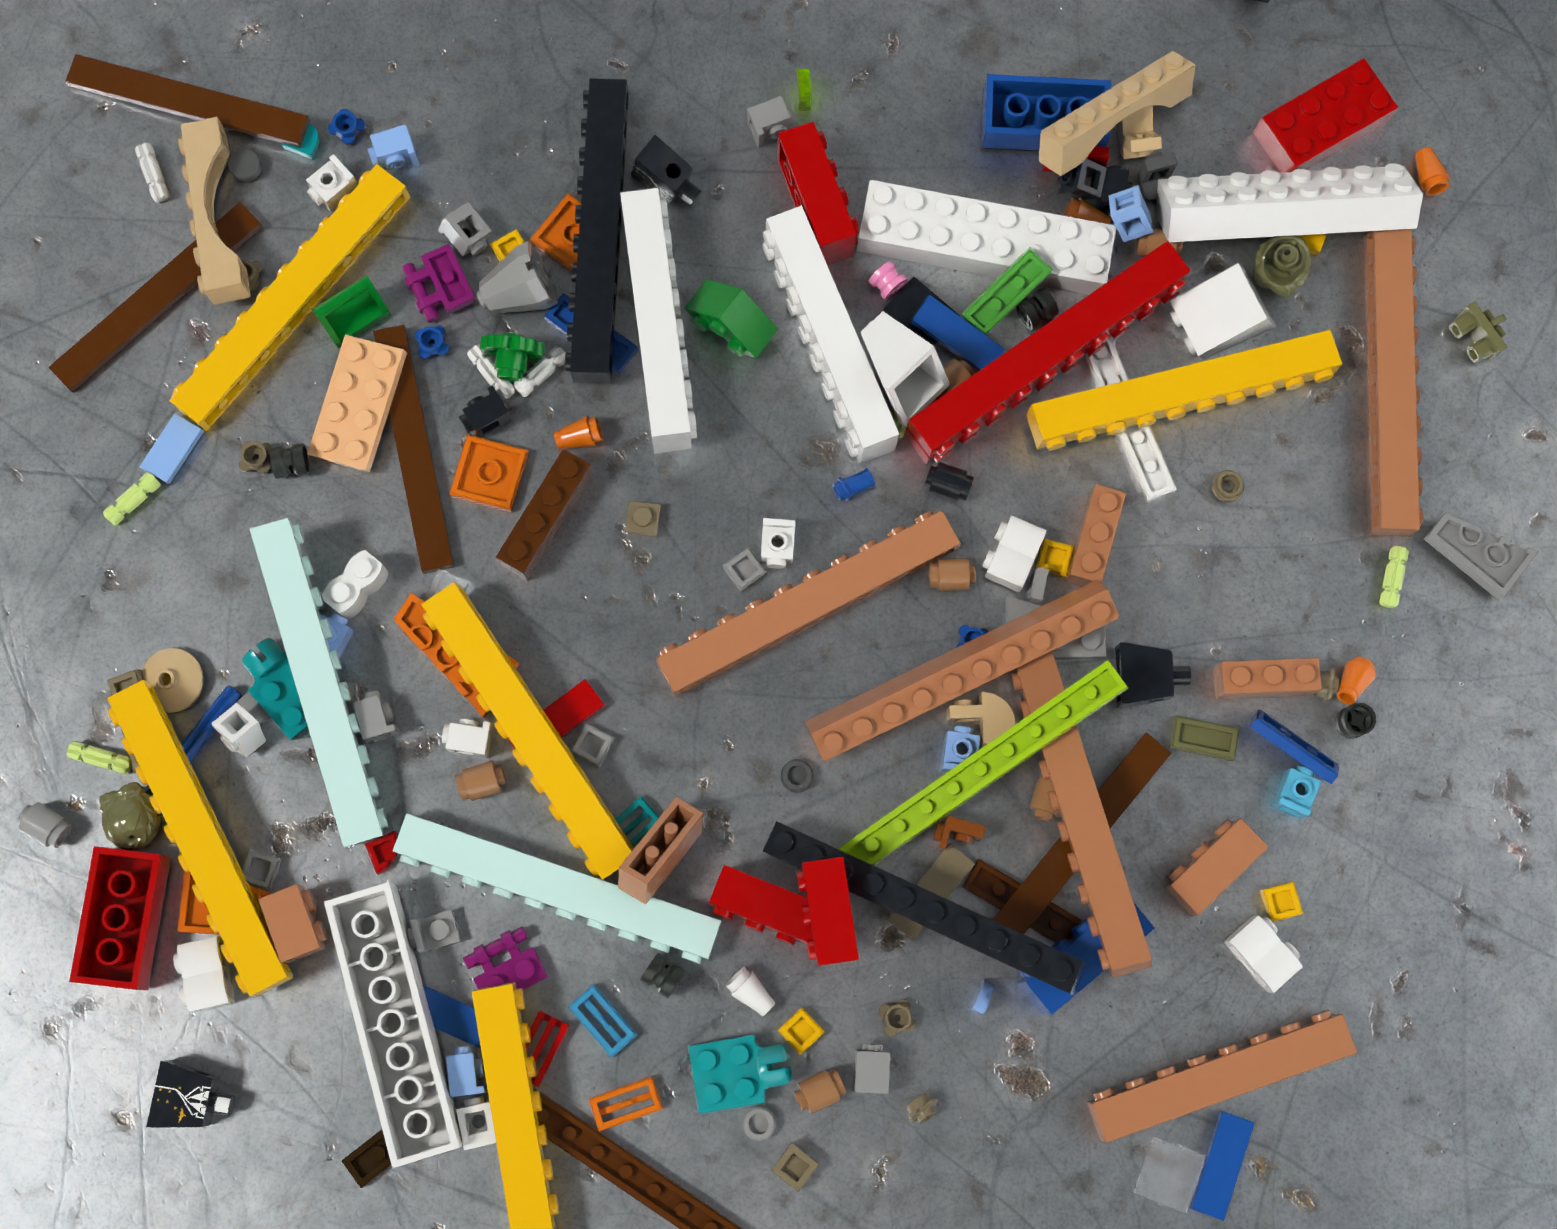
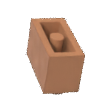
M295 884L258 899L280 963L289 964L326 949L323 942L327 939L326 930L320 920L316 922L312 909L316 908V903L310 889L305 890L304 886Z

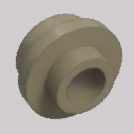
M1225 470L1214 477L1212 491L1219 500L1233 502L1242 495L1244 482L1238 473ZM1222 483H1230L1232 486V491H1225L1222 487Z

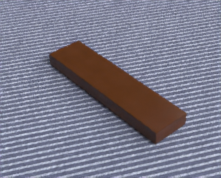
M978 858L962 888L1000 910L1021 883ZM1050 902L1031 925L1030 929L1054 943L1064 939L1068 941L1074 936L1070 930L1082 920Z

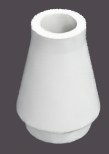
M742 967L726 984V987L731 991L729 995L755 1010L761 1016H764L775 1004V1001L770 997L753 970L748 971L745 967Z

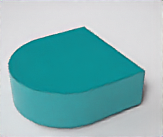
M309 123L301 148L282 143V146L286 150L313 160L320 145V136L316 128Z

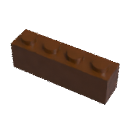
M565 449L561 451L496 555L500 566L528 581L593 476L591 464Z

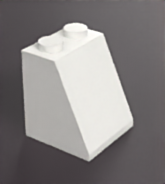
M1239 263L1170 301L1174 308L1170 311L1173 321L1178 328L1183 326L1188 337L1184 338L1188 350L1192 355L1197 353L1203 360L1276 327L1249 274Z
M882 311L860 333L901 425L906 427L909 419L932 403L950 383L935 347Z

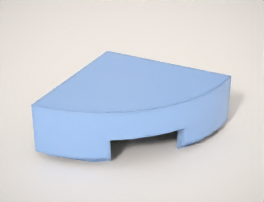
M984 979L969 1009L978 1014L985 1013L991 1002L990 997L995 991V985Z

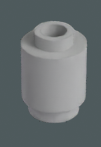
M40 802L32 806L27 805L18 817V822H20L19 830L46 847L51 845L54 848H58L63 844L71 831V825L66 823V818Z

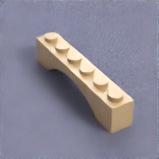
M1171 51L1046 127L1040 134L1039 162L1062 176L1083 163L1104 135L1128 115L1152 105H1163L1169 108L1175 106L1192 95L1196 64L1182 55Z
M218 117L180 124L182 137L178 138V144L181 154L185 156L186 164L182 165V172L186 183L189 184L190 192H186V201L190 211H193V219L189 221L191 233L197 240V247L193 248L195 261L201 269V275L197 276L200 292L202 295L206 294L213 305L249 298L251 294L247 269L238 255L221 241L214 220L216 188L230 158L227 132Z

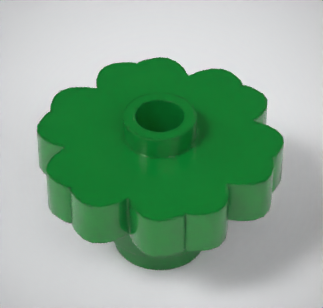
M505 333L481 336L480 350L483 353L496 356L494 370L497 371V378L501 380L522 381L523 374H526L527 360H538L545 357V343L526 338L521 334Z

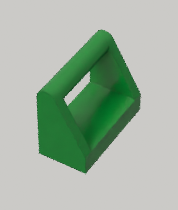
M367 275L312 309L337 348L341 347L345 335L357 337L391 315Z

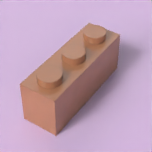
M1095 484L1089 492L1067 577L1065 578L1066 583L1082 587L1098 580L1102 584L1124 504L1125 492Z
M1319 658L1226 661L1213 667L1215 700L1312 696L1322 690Z
M675 797L619 867L618 888L646 905L702 834L704 813Z
M1242 818L1233 822L1229 819L1224 821L1214 831L1217 837L1209 845L1205 841L1201 843L1191 853L1194 859L1186 867L1181 863L1167 876L1171 881L1164 888L1191 916L1199 915L1269 848Z

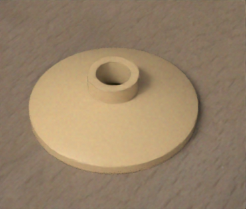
M178 648L160 650L147 660L142 669L143 680L153 685L166 713H177L186 710L196 702L201 694L204 683L202 667L198 660L185 650ZM166 674H169L171 677L168 685L163 683V677Z

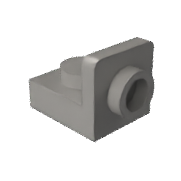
M452 909L420 919L410 920L412 928L407 929L410 945L412 948L417 947L419 953H426L462 942Z

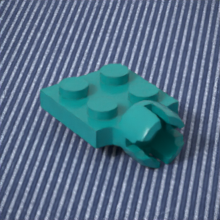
M266 638L256 644L267 658L264 662L251 649L242 658L243 665L253 675L255 680L253 686L247 691L287 737L292 740L307 728L308 725L286 652L282 650L275 640Z
M756 1034L688 1046L699 1114L767 1102L766 1090L768 1088L786 1085L791 1081V1066L773 1069L772 1063L790 1059L786 1047L780 1044L767 1047L759 1046Z

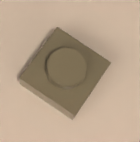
M629 501L625 534L657 538L661 504Z
M791 1143L771 1171L799 1192L819 1163L794 1143Z

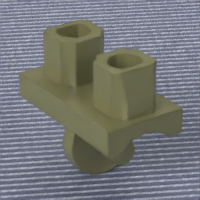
M1475 301L1465 307L1457 315L1458 318L1449 326L1450 331L1456 338L1460 339L1469 333L1475 341L1474 344L1466 349L1467 355L1473 363L1485 359L1491 361L1507 348V345L1502 340L1506 333L1500 326L1507 320L1506 316L1502 314L1495 318L1489 309L1482 312Z

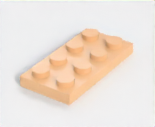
M349 335L344 336L307 455L312 458L370 473L407 356V352L404 349Z

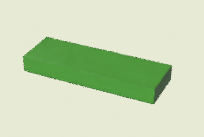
M1029 247L962 312V316L983 334H988L1052 272V268Z

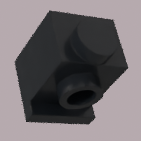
M1085 159L1083 163L1058 177V194L1068 199L1075 198L1077 200L1080 197L1084 200L1101 198L1107 168ZM1086 177H1092L1090 187L1085 185Z
M1121 165L1106 167L1107 171L1101 198H1097L1096 208L1106 213V215H1111L1108 196L1133 187V182L1128 181L1129 170Z
M493 386L487 388L489 395L473 398L467 403V407L462 409L464 414L460 415L459 419L467 433L474 431L477 437L482 438L512 421Z

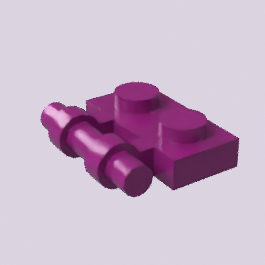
M450 244L422 255L421 259L425 267L418 271L413 263H407L402 267L406 276L404 279L405 284L409 290L413 291L417 299L416 307L420 314H424L428 323H433L439 319L435 308L441 304L444 305L447 313L450 314L477 302ZM432 280L437 292L428 295L423 284Z
M523 926L513 932L508 930L500 934L501 938L486 946L481 944L473 948V953L463 957L468 969L481 964L484 973L473 978L478 989L515 982L516 989L522 988V990H525L548 978L534 947L521 952L518 946L520 942L528 939ZM508 950L511 959L495 967L491 958Z

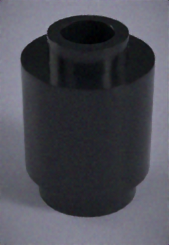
M939 462L937 467L930 466L925 484L931 485L929 489L931 493L958 501V498L966 501L974 477L967 475L968 471Z

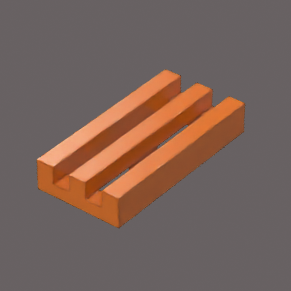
M653 1076L588 1099L598 1131L663 1109ZM646 1085L649 1087V1092L601 1109L598 1107L597 1103ZM650 1098L653 1099V1105L606 1122L602 1120L601 1116Z

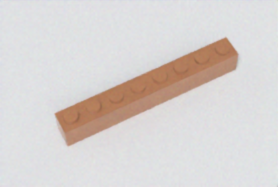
M1330 1010L1322 1011L1311 1015L1312 1022L1300 1025L1299 1021L1291 1022L1281 1026V1033L1269 1036L1268 1032L1260 1033L1250 1037V1044L1238 1047L1237 1043L1229 1044L1219 1048V1055L1207 1059L1206 1054L1198 1055L1188 1059V1066L1176 1070L1175 1065L1167 1066L1155 1071L1157 1074L1155 1078L1145 1081L1144 1077L1140 1076L1124 1082L1126 1086L1124 1089L1114 1092L1112 1087L1093 1093L1095 1099L1087 1101V1105L1100 1141L1108 1143L1358 1053L1343 1014H1331Z

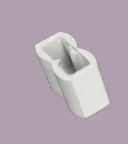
M1012 515L1008 523L1001 521L994 539L999 540L998 546L995 551L989 549L982 565L983 568L987 569L984 578L1020 592L1047 530Z
M362 550L349 560L344 569V574L336 577L328 584L323 592L322 600L340 616L349 620L363 609L367 597L377 592L384 585L389 571L369 552Z
M1259 915L1250 917L1232 933L1224 943L1233 955L1247 968L1261 987L1268 993H1274L1303 967L1298 960L1301 955L1289 942L1285 944L1281 942L1276 935L1278 928L1266 916L1261 918Z
M219 936L177 945V954H174L173 958L176 972L178 974L181 973L183 977V987L179 989V996L183 1007H187L189 1012H199L235 1003L229 963L221 950V945L224 942Z

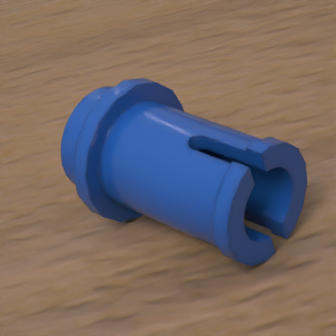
M865 468L863 471L847 478H837V482L833 483L832 487L839 501L844 499L849 501L851 500L850 496L870 487H875V481L870 470Z

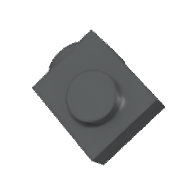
M1157 152L1149 155L1143 161L1137 176L1146 202L1157 199L1158 179H1168L1172 176L1178 164L1174 152L1165 155L1162 152Z

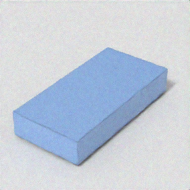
M174 413L139 467L170 485L204 431Z

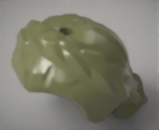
M1296 235L1274 236L1262 243L1260 249L1256 252L1255 268L1252 275L1253 282L1260 287L1270 288L1277 296L1290 297L1297 288L1304 284L1313 266L1311 252L1307 243ZM1285 250H1290V253H1285Z
M139 783L125 784L118 791L114 790L105 793L99 798L100 810L102 811V829L106 839L122 850L131 851L148 845L155 838L160 828L161 817L154 810L149 799L150 795L146 793L145 788Z

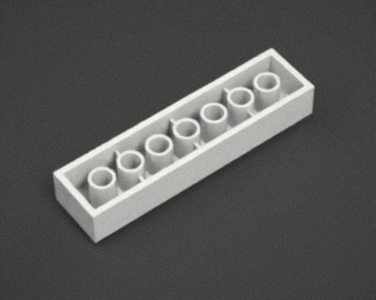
M1387 164L1385 167L1372 168L1360 165L1354 169L1327 167L1318 171L1295 169L1292 172L1282 173L1270 170L1264 171L1261 174L1235 172L1228 176L1203 174L1200 177L1192 178L1171 176L1168 179H1158L1155 214L1169 242L1416 229L1423 193L1405 166L1399 164Z
M870 180L858 238L857 252L998 278L1018 257L1031 247L1052 268V272L1038 284L1039 286L1090 295L1107 283L1116 226Z
M658 188L620 192L654 454L692 449L691 439L697 438L694 410L688 411V408H693L690 380H684V378H689L686 349L680 350V348H685L682 319H676L681 318L666 198L660 199Z
M802 205L767 218L766 231H763L765 242L762 243L764 253L768 261L773 260L777 270L774 271L778 286L780 289L785 287L789 297L786 298L788 310L791 316L797 315L800 323V326L797 327L799 336L803 344L808 343L811 348L812 354L809 355L812 367L815 372L820 371L824 380L821 383L822 390L828 401L833 400L836 408L833 411V415L839 429L844 428L847 433L848 439L845 440L850 456H856L859 464H863L894 452L899 432Z
M387 882L324 901L392 1168L463 1147L453 1097H450L448 1077L414 949L409 942L408 926L397 885Z

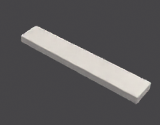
M1111 336L1103 343L1105 346L1096 354L1089 357L1085 353L1083 356L1097 388L1129 380ZM1138 425L1126 427L1125 431L1117 434L1146 503L1176 492V485L1150 426L1138 428Z

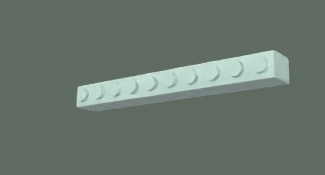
M289 518L250 528L249 530L343 847L385 835L384 828L389 827L384 808L378 809L374 796L379 795V790L374 776L368 777L365 765L369 764L370 760L365 745L359 746L355 733L360 732L356 714H349L346 701L351 700L346 681L340 683L337 670L342 669L337 650L331 651L327 638L332 637V632L327 618L321 619L318 607L323 606L318 587L312 588L309 575L314 574L308 555L302 556L299 544L304 543L301 528L299 524L293 525Z
M407 813L393 852L401 855L399 861L415 867L419 866L420 861L432 865L430 872L447 878L450 877L451 872L462 875V883L481 888L482 883L494 886V894L512 899L513 894L526 897L524 904L543 910L545 904L557 908L556 915L573 921L576 915L588 918V926L605 932L607 926L620 929L618 935L620 937L635 942L638 941L639 936L652 940L650 947L669 953L670 947L683 951L681 958L699 964L702 958L709 960L721 925V920L653 897L645 905L619 889L618 885Z

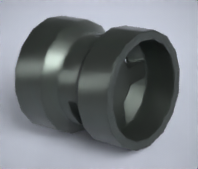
M1044 287L1035 291L1030 299L1024 298L1015 306L1019 318L1029 330L1038 327L1043 319H1051L1059 313L1055 299Z
M304 443L294 444L289 449H285L282 446L271 447V466L276 479L286 478L292 473L298 476L309 474V458Z
M1355 703L1343 708L1337 713L1335 718L1337 731L1343 737L1355 739L1369 733L1376 724L1374 710L1365 703Z
M657 953L640 981L648 986L655 984L659 994L668 999L686 971L679 966L667 965V958Z

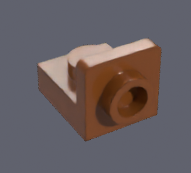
M947 815L944 818V822H937L933 840L938 842L936 849L940 851L946 849L950 833L955 834V841L973 845L974 840L980 841L983 839L986 826Z

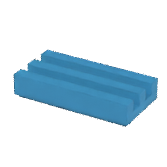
M594 984L568 1006L611 1058L637 1036L636 1032ZM592 994L627 1033L624 1038L619 1035L588 999ZM582 1003L617 1042L614 1047L608 1043L578 1008Z

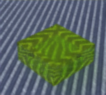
M809 68L797 69L798 110L809 111L811 110L812 101Z

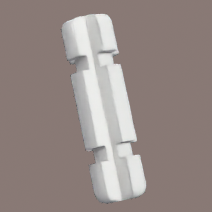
M150 143L137 145L135 151L140 160V166L147 185H149L151 197L157 203L168 200L170 193L165 185V179L158 160H156L153 147Z
M480 344L475 345L467 352L469 359L474 365H477L480 373L490 386L495 388L502 400H507L515 393L514 386L510 381L497 378V371L494 370L495 362L491 357H488L487 353L481 352Z
M555 346L548 352V357L540 359L526 372L527 376L522 377V381L514 383L516 391L521 396L527 397L534 391L533 387L535 385L538 387L556 371V366L561 367L565 363L566 352L561 347Z

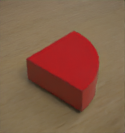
M392 831L365 843L369 857L378 875L386 871L397 857V853L393 852L398 838L397 831Z

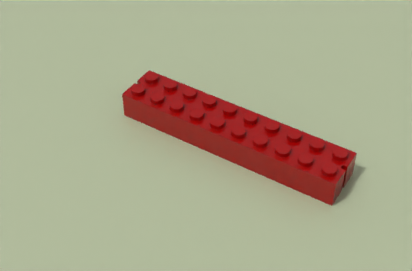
M1166 241L909 419L904 435L925 464H928L933 459L936 463L940 462L952 452L950 449L956 443L966 444L977 435L976 431L982 425L992 426L1003 417L1002 413L1011 406L1013 410L1018 408L1029 399L1027 396L1034 389L1040 392L1053 383L1054 380L1052 378L1060 371L1066 374L1079 364L1078 360L1085 353L1089 357L1093 356L1105 346L1103 343L1110 336L1114 340L1129 330V325L1136 318L1141 322L1155 311L1153 308L1161 301L1165 305L1180 294L1179 290L1187 284L1184 280L1191 270L1170 242Z

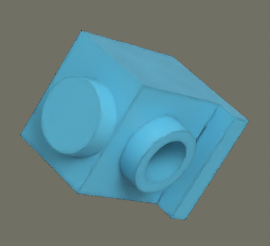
M1298 765L1296 769L1290 768L1285 770L1271 807L1298 819L1309 817L1312 811L1310 809L1322 781L1314 778L1315 773L1303 766ZM1297 784L1305 787L1303 795L1297 793Z

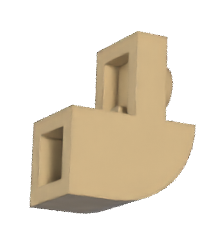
M1153 106L1142 108L1128 115L1115 125L1119 151L1123 159L1148 157L1154 154V150L1162 149L1161 136L1153 131Z
M981 692L979 694L978 705H974L973 700H955L954 705H949L946 710L947 723L979 722L980 748H983L1016 724L1014 713L1009 704L998 695L990 692Z

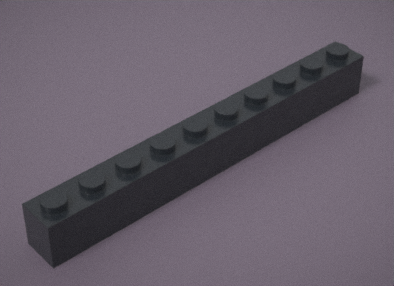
M590 78L589 90L583 91V108L587 109V119L582 118L581 137L585 138V147H580L579 165L584 166L583 176H578L577 193L582 195L581 205H576L575 222L580 224L579 234H574L573 251L578 253L577 263H572L571 281L576 282L575 293H570L569 310L574 312L573 323L568 322L567 340L572 342L571 353L566 352L565 371L570 372L573 383L611 384L622 218L620 192H623L629 106L627 79Z
M776 821L763 849V852L801 870L803 862L843 857L849 892L1071 995H1074L1087 964L1075 957Z

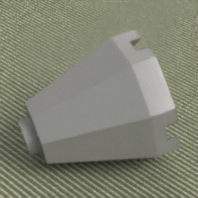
M529 241L516 246L479 282L478 300L484 309L488 308L494 314L543 310L558 304L555 284L550 287L548 285V278L552 277L549 268L535 246L531 247Z

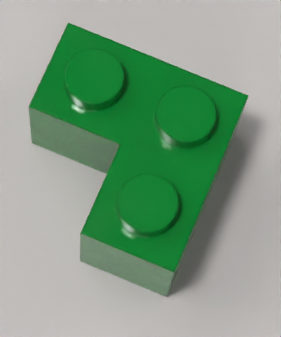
M708 279L704 281L684 307L692 316L691 322L698 329L704 332L708 329L720 337H724L729 342L727 347L740 357L744 354L757 358L778 330L743 289Z

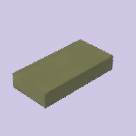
M1174 716L1168 748L1234 761L1240 728Z

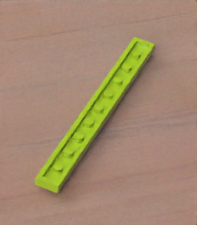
M1105 661L838 849L875 866L1129 688L1110 661Z

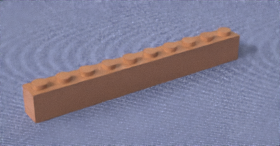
M1412 229L1368 231L1365 235L1372 535L1410 537L1420 530L1424 520L1423 510L1419 508V496L1422 494L1423 482L1422 478L1418 477V466L1422 460L1421 447L1417 446V435H1419L1421 430V419L1417 416L1416 405L1420 400V388L1416 386L1419 357L1415 356V344L1418 341L1419 331L1418 327L1414 326V315L1417 311L1418 300L1417 296H1413V285L1416 282L1417 269L1412 264V255H1414L1416 249V239L1412 237Z
M941 510L935 514L932 511H928L915 519L916 524L908 528L901 525L891 530L887 534L889 538L879 543L876 540H872L859 548L860 553L850 558L846 554L831 562V568L823 572L816 569L806 574L802 578L804 582L794 587L791 584H787L774 592L775 597L765 602L761 598L745 607L746 612L738 616L732 613L717 621V627L709 631L703 628L692 633L688 637L690 641L679 647L677 643L663 648L659 652L661 656L657 657L656 661L675 697L917 572L928 566L929 562H936L937 559H942L957 551L961 543L943 511Z
M1095 580L805 721V724L825 762L1120 618L1108 589L1098 580Z
M1052 651L1016 668L1015 672L1010 673L1015 691L1021 690L1024 701L1019 702L1023 718L1065 690ZM1074 726L1040 750L1043 760L1038 761L1043 781L1049 779L1053 791L1048 792L1052 810H1059L1062 822L1057 823L1062 842L1069 841L1072 853L1067 854L1072 873L1079 872L1082 884L1077 885V890L1082 905L1089 904L1092 916L1087 917L1091 935L1092 937L1099 936L1102 949L1097 950L1103 970L1109 969L1111 977L1115 978L1151 968L1152 957L1077 726Z

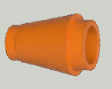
M1426 147L1417 151L1414 157L1416 159L1420 190L1424 191L1427 196L1438 195L1447 190L1450 186V175L1433 152V149Z
M587 415L560 430L554 431V438L559 450L564 448L597 446V442L603 441V433L598 418L596 416L589 418Z
M1354 657L1348 661L1344 667L1337 698L1344 704H1354L1376 679L1375 665L1363 657Z

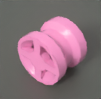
M888 261L874 272L868 282L872 287H877L881 291V297L887 301L907 284L908 279L905 275L899 274L896 271V265L892 261Z

